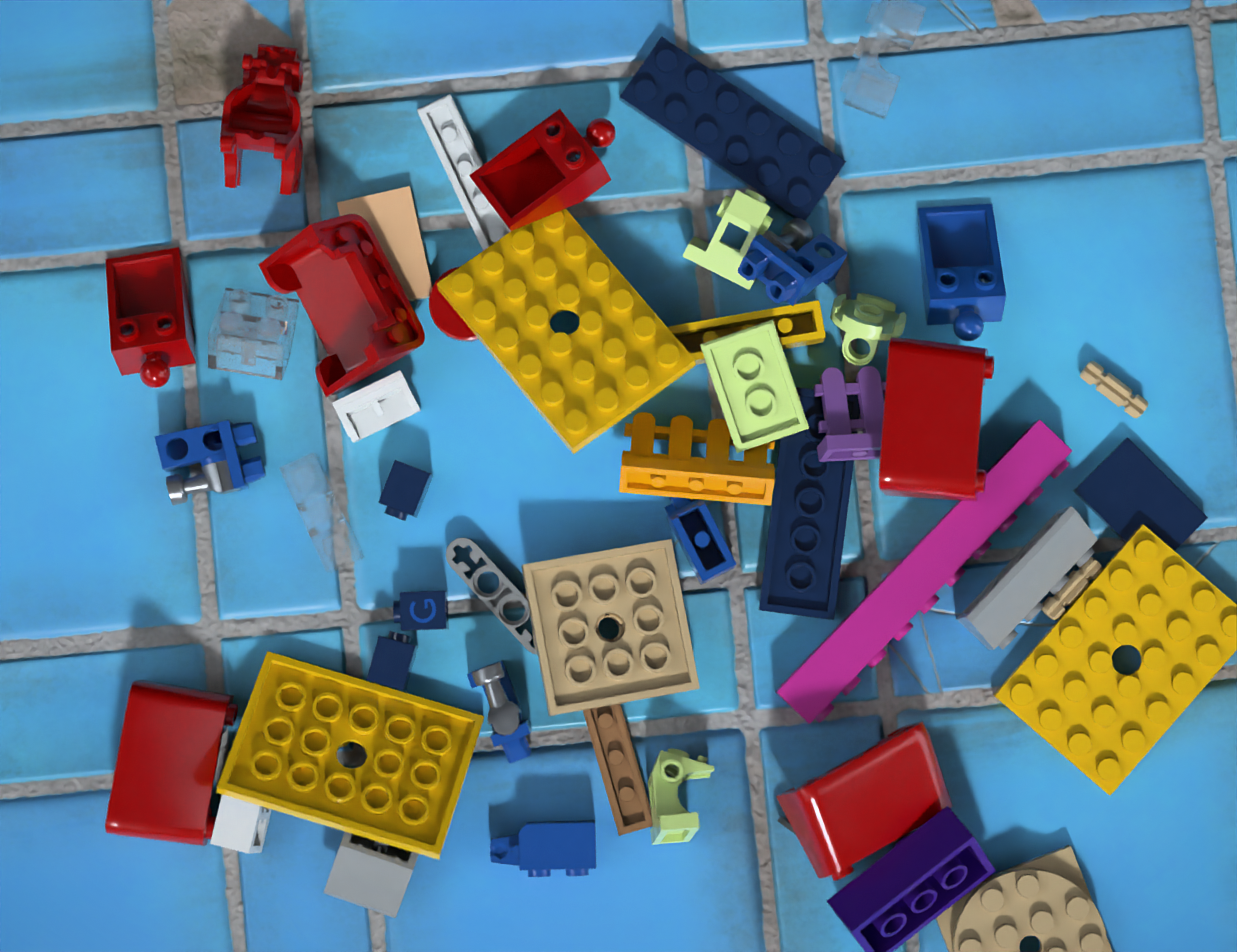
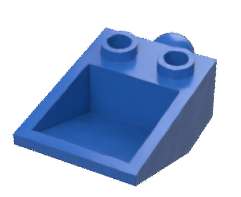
M977 204L918 208L922 291L927 325L953 324L954 333L959 339L974 341L983 332V322L1002 321L1006 300L993 205Z

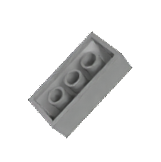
M1072 506L1058 510L956 619L988 650H994L997 646L1003 650L1017 636L1018 633L1014 628L1023 619L1029 622L1043 608V605L1040 603L1042 598L1049 591L1053 595L1056 594L1068 582L1069 577L1065 574L1074 564L1081 567L1095 553L1091 546L1098 540Z

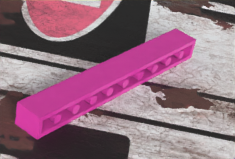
M1040 419L1034 422L986 472L985 492H978L977 502L959 500L774 692L806 723L810 724L814 719L821 723L835 708L830 702L840 692L845 696L848 695L861 681L857 674L866 665L871 669L874 668L884 658L887 652L883 647L892 638L899 641L910 631L914 625L909 620L919 610L925 614L936 604L940 598L935 593L945 583L951 587L963 576L966 571L961 566L971 556L977 560L989 549L992 544L987 539L997 529L1003 533L1015 522L1018 516L1013 512L1023 502L1029 506L1040 496L1044 489L1039 485L1049 475L1055 479L1066 469L1070 463L1065 458L1072 450Z

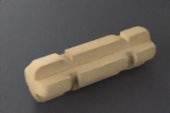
M1090 361L1081 371L1080 377L1089 385L1095 384L1097 386L1095 389L1118 407H1125L1124 411L1131 417H1140L1146 410L1148 402L1139 394L1133 395V390L1110 372L1104 373V368L1097 362Z
M1090 557L1085 564L1078 567V571L1073 570L1068 576V582L1054 597L1049 596L1043 602L1041 610L1047 617L1052 620H1058L1066 611L1065 607L1071 606L1090 585L1089 581L1094 580L1100 574L1103 567L1096 559Z

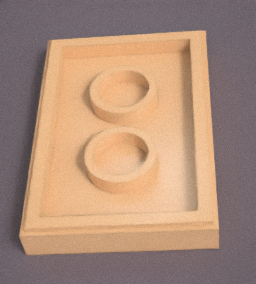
M410 186L337 202L340 216L357 214L369 223L409 302L429 298L433 286Z

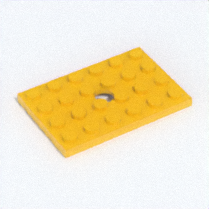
M567 209L509 232L437 283L439 292L573 454L696 366L692 355ZM561 311L575 313L580 319L578 329L569 335L563 332L555 333L550 327V322L556 313Z
M1141 524L1105 565L1100 574L1092 580L1087 589L1065 611L993 696L1110 796L1236 652L1237 604L1144 524ZM1122 645L1135 647L1141 657L1139 668L1129 675L1118 673L1112 665L1113 652Z
M267 651L217 785V793L439 860L481 731L484 716ZM351 742L363 746L367 754L365 763L354 769L344 767L337 759L339 748L345 747Z

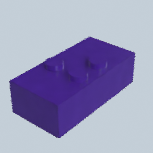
M947 806L910 836L899 840L892 850L826 902L865 952H893L996 870L975 837Z

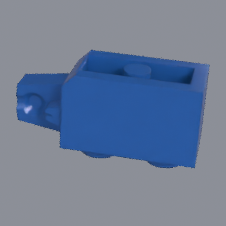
M669 497L672 504L664 507L667 513L666 519L700 585L734 569L737 564L705 502L701 499Z
M595 820L527 822L519 830V834L491 839V862L519 866V871L528 870V877L551 876V870L566 869V876H588L589 869H596Z

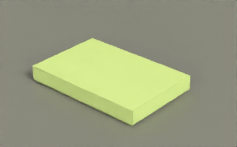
M773 320L700 344L737 453L809 429Z

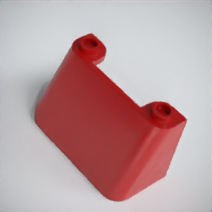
M347 214L310 224L258 264L269 286L276 292L281 294L297 293L329 356L317 363L315 374L326 397L344 391L408 355L421 346L425 340L423 327L369 223L360 215Z
M891 337L888 351L879 468V488L886 496L977 502L978 492H985L986 470L979 469L978 450L983 386H985L986 379H993L994 356H988L987 348Z
M135 680L128 696L106 815V833L199 846L207 845L208 839L211 840L216 821V817L212 816V809L209 807L222 735L226 732L228 726L234 727L238 713V704H233L234 695L148 680Z
M923 721L900 727L888 734L887 738L878 741V744L822 775L811 778L806 783L797 787L796 790L792 787L776 796L818 878L832 876L833 880L837 881L851 874L854 871L852 866L854 863L925 824L945 807L952 808L953 805L932 740Z

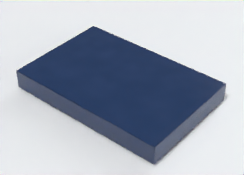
M1125 438L1073 490L1124 543L1128 541L1141 524H1144L1175 551L1208 518L1129 438Z

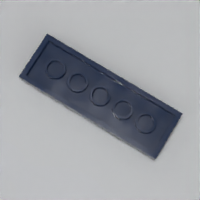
M662 36L619 97L620 101L754 192L763 196L767 201L792 218L807 220L846 163L838 155Z
M796 387L809 429L780 438L758 610L834 620L854 460L819 462L817 447L826 436V433H819L818 423L824 421L821 396H814L813 389ZM846 395L850 420L859 419L858 395Z

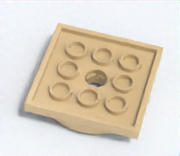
M672 539L534 562L521 566L532 622L533 642L539 660L549 716L700 689ZM611 618L618 624L619 632L615 638L609 640L600 635L598 625L602 619Z
M1070 845L990 875L935 918L948 952H1020L1021 940L1030 935L1036 936L1040 941L1038 952H1113L1106 936L1102 918L1092 901Z

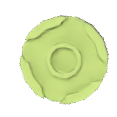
M858 293L856 300H846V294H841L834 299L830 319L837 327L846 332L842 344V352L847 361L854 365H866L874 358L879 349L880 341H888L891 337L898 338L903 334L907 315L905 312L897 314L895 312L896 304L878 296ZM856 338L865 340L870 346V352L865 355L855 353L851 347V341Z

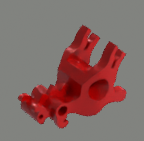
M259 44L257 58H253L252 54L244 53L242 60L243 84L233 89L224 101L220 132V151L224 153L225 187L236 188L241 185L243 149L274 153V159L282 161L280 194L292 195V193H298L303 160V143L300 137L301 112L294 92L300 93L302 90L303 65L300 56H298V48Z

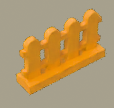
M640 412L633 417V424L625 423L624 436L631 437L630 451H623L619 492L771 506L775 468L774 464L767 463V449H774L775 440L745 450L743 461L729 460V446H734L724 419H713L708 424V430L693 429V421L684 415L673 417L670 427L655 426L656 420L652 414ZM654 439L669 440L668 454L653 453ZM692 442L706 443V458L691 457Z

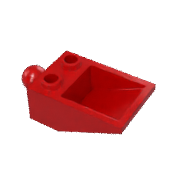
M558 109L469 176L510 231H513L582 202L611 181L602 161L592 149L594 147L605 148L611 145L615 139L616 130L609 120L597 118L588 124L586 135L582 137L561 109Z
M179 247L105 259L111 353L122 376L140 373L142 382L150 388L164 386L170 378L171 367L196 363L193 326Z

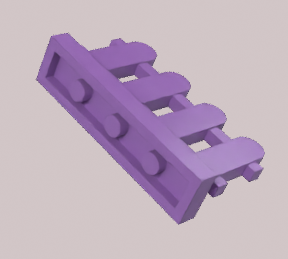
M872 366L861 368L856 375V383H845L843 373L839 369L834 367L827 368L820 376V384H815L813 387L814 396H821L824 413V421L818 423L819 433H826V436L817 447L819 462L880 459L884 416L883 394H885L886 382H881L879 371ZM846 395H858L861 419L850 420ZM863 431V434H852L851 432Z

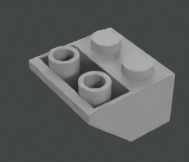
M345 832L323 893L396 918L419 854Z

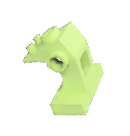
M746 189L745 193L736 190L733 198L726 195L716 214L722 219L710 244L694 236L689 242L683 257L750 290L755 280L747 281L738 273V268L753 238L759 234L763 235L765 231H768L773 221V218L768 216L770 206L765 203L766 199ZM729 223L749 232L740 250L721 241Z
M672 748L668 749L667 752L661 750L658 754L648 779L652 828L650 829L652 845L689 842L700 828L698 812L690 813L680 804L678 785L690 779L710 778V774L714 772L715 768L712 765L706 764V757L698 756V759L695 761L689 759L690 755L688 753Z

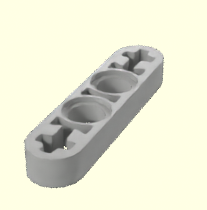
M457 538L452 541L446 550V560L450 567L529 652L537 654L535 647H532L529 643L533 639L529 631L525 629L522 635L516 631L517 627L525 624L530 618L528 600L476 543L467 538ZM457 546L463 549L470 546L472 548L469 554L470 558L476 564L479 563L481 558L487 563L477 569L471 579L465 573L472 569L463 561L458 564L454 562L457 556L454 549ZM484 572H493L499 578V587L493 593H483L478 587V578ZM509 600H519L525 607L524 616L518 621H509L503 614V607Z

